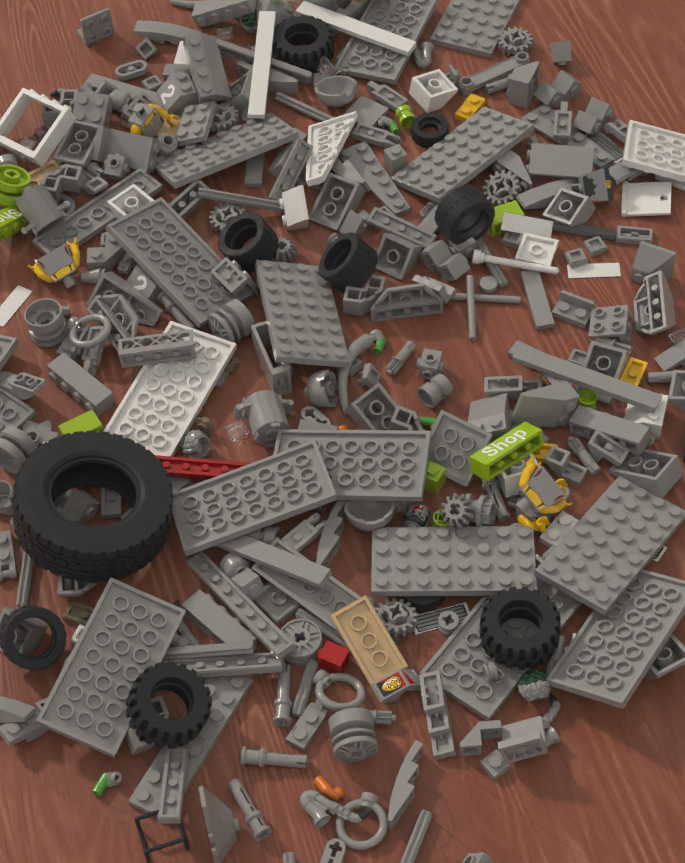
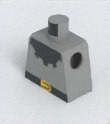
M609 167L578 176L579 184L570 185L571 191L589 196L591 201H613Z

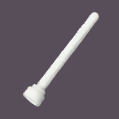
M477 249L474 250L472 259L473 264L488 262L550 274L559 273L557 267L485 255L482 250Z

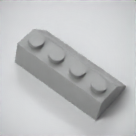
M201 32L184 35L183 46L198 103L231 99L216 36Z

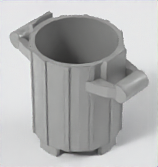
M39 181L41 185L36 187L29 185L24 188L22 196L18 199L14 197L16 205L29 223L28 226L21 229L22 234L25 236L33 231L37 237V234L48 230L64 217L67 218L64 210L71 207L70 202L67 200L58 206L45 184Z
M262 390L254 392L246 400L243 398L242 403L235 406L233 416L235 418L248 419L254 440L260 445H265L266 448H274L278 429H290L285 414L292 412L294 401L282 399L281 395H278L273 390Z

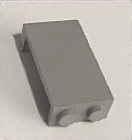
M98 126L91 160L105 162L109 154L115 155V153H120L129 161L131 169L138 170L142 168L143 172L153 173L157 165L156 157L160 150V140Z
M532 143L531 150L527 151V160H530V164L526 165V171L531 181L532 175L578 179V176L592 172L594 147Z
M267 321L251 325L254 351L271 390L281 396L292 393L291 372L288 364L273 368L265 348L272 346Z

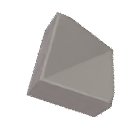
M147 37L135 47L145 61L159 52L158 48Z

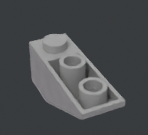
M507 151L492 163V171L494 173L498 171L501 174L502 170H505L506 174L508 171H511L513 175L516 174L521 183V192L532 189V181L520 156L513 151Z

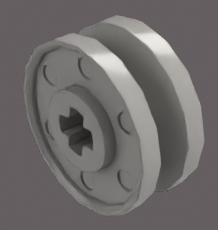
M304 618L287 622L281 628V631L295 644L296 649L286 655L284 659L290 664L297 666L306 665L310 659L317 660V652L321 646L323 647L322 633L318 625Z

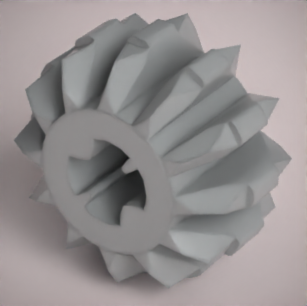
M279 236L277 252L271 261L292 263L293 260H296L297 246L293 240H289L287 237L281 239Z
M454 493L452 498L447 496L446 500L448 503L441 504V506L445 507V510H442L440 513L446 515L443 521L449 522V526L452 527L457 525V527L462 528L463 523L468 525L470 523L468 517L474 518V515L470 513V511L475 510L474 506H470L472 500L466 499L464 494L459 496L457 493Z

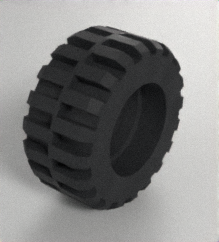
M300 15V17L292 16L291 19L287 18L283 20V23L280 22L274 29L272 57L274 59L305 69L313 74L318 73V70L322 71L331 62L334 56L332 30L321 19H315L314 16L310 15L309 17L305 15ZM308 44V46H296V45Z
M509 587L508 591L503 589L498 592V596H491L489 603H485L480 617V638L486 654L490 658L495 657V662L499 665L504 663L506 668L510 669L513 667H518V670H525V667L532 669L537 667V663L542 665L547 662V658L554 655L555 649L559 644L561 617L557 611V606L554 602H550V598L547 595H540V591L533 589V591L528 590V587H522V589ZM513 618H524L535 623L539 631L528 638H515L505 633L501 625Z
M168 661L166 665L163 662L155 664L154 668L153 666L147 667L136 678L126 699V717L131 718L129 721L130 727L137 729L135 734L139 738L142 736L146 738L145 742L149 745L153 742L157 744V748L162 749L165 745H168L169 749L176 748L178 744L182 747L188 744L190 740L193 741L206 724L211 713L212 699L208 698L211 692L208 686H204L206 682L202 676L199 678L196 675L197 671L193 668L190 671L186 668L187 665L180 663L178 666L175 665L174 661ZM160 690L174 692L181 697L186 705V717L179 720H169L160 716L152 707L150 701L151 694Z

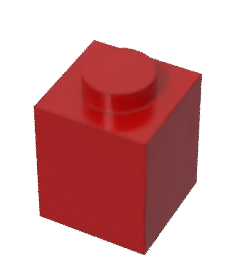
M328 640L324 647L321 646L316 656L319 667L331 673H344L351 660L349 649Z

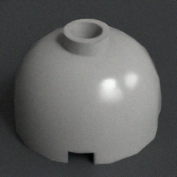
M329 370L315 372L310 376L307 386H305L306 396L317 407L330 408L337 405L339 396L335 397V390H338L335 374L329 372Z

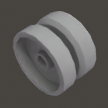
M6 426L0 433V466L13 474H18L25 459L35 449H38L34 441L17 427Z

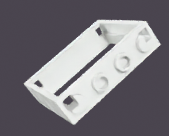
M22 88L0 120V146L43 167L77 117L71 112L72 109L69 106H62L54 99L51 101L44 94L40 96L33 89L27 90ZM32 100L60 113L35 151L6 138Z

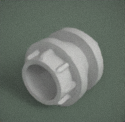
M467 493L466 499L472 500L470 506H474L475 510L470 511L474 518L468 517L470 523L468 525L463 523V527L472 526V523L479 527L492 526L496 518V503L489 499L488 495H481L476 500L474 494Z

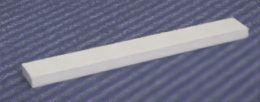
M303 1L296 10L297 16H314L315 19H321L332 29L409 56L416 47V41Z
M259 11L248 118L265 119L276 11Z

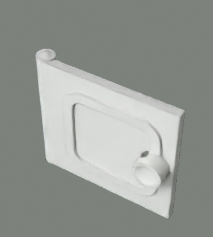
M623 181L621 216L671 215L672 181L643 183Z

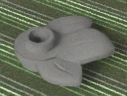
M28 420L22 428V431L34 441L37 447L42 445L43 441H49L59 436L57 432L52 431L50 420L37 425Z

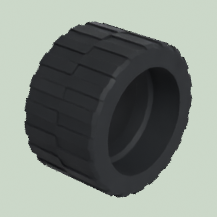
M464 185L455 188L441 200L435 211L434 219L445 235L453 243L459 245L472 237L476 241L482 237L494 221L495 209L476 187Z
M247 212L235 216L223 227L219 235L218 248L231 262L235 260L243 271L251 273L256 271V260L271 261L277 252L279 240L277 234L260 215ZM255 237L250 244L242 248L248 240Z
M345 233L335 239L324 251L318 268L319 274L344 294L346 286L361 288L368 281L376 269L378 254L375 249L355 233Z
M34 605L20 607L12 611L9 616L7 615L0 627V648H2L3 654L9 661L19 667L28 670L47 668L52 663H55L64 652L63 649L66 646L67 637L64 629L65 626L60 618L49 609ZM28 618H39L45 621L51 629V643L48 649L37 657H26L20 654L13 642L16 627Z

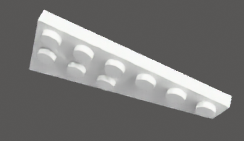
M356 111L308 126V143L313 146L306 164V183L308 187L325 182L358 118Z

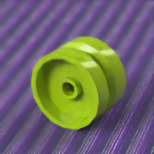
M0 165L1 205L17 206L14 197L16 199L21 197L24 192L23 189L29 186L31 181L30 174L25 169L15 165Z

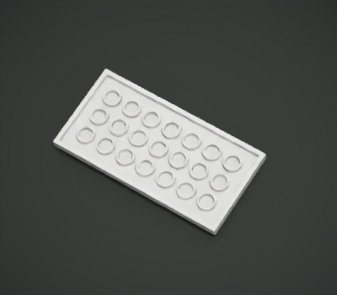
M170 321L163 333L193 330L196 358L143 365L103 432H110L112 435L115 433L122 435L123 438H130L135 443L138 442L143 445L146 450L149 449L154 455L174 457L180 447L182 437L190 430L237 349L236 343ZM182 337L179 340L187 341L189 340V337ZM166 339L161 341V343H168L170 340Z

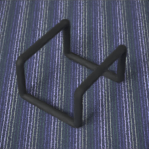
M159 810L135 818L147 863L151 862L149 853L181 842L184 843L185 850L188 851L190 849L182 821L177 823L182 838L147 848L139 820L158 815Z

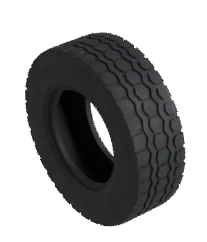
M97 431L73 432V434L61 435L59 438L55 437L49 440L48 443L45 442L40 445L38 449H35L25 459L15 479L13 525L20 545H22L23 550L27 555L29 554V557L35 563L38 562L40 567L50 570V573L57 576L61 575L62 578L76 579L79 582L89 581V583L108 582L110 578L116 580L125 578L126 575L130 576L138 572V569L141 570L159 554L167 539L173 505L171 480L161 461L157 457L155 458V455L149 449L146 450L140 443H135L134 440L127 437L123 438L122 435L115 433L112 435L110 432L100 431V433ZM94 485L117 492L126 499L132 510L123 519L113 524L86 526L67 519L57 510L54 502L59 496L70 489Z

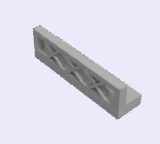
M193 330L118 339V355L121 367L126 368L196 358ZM189 337L187 341H180L179 339ZM163 340H170L168 343H161ZM145 342H151L149 346L142 345ZM123 345H133L131 348L123 349Z

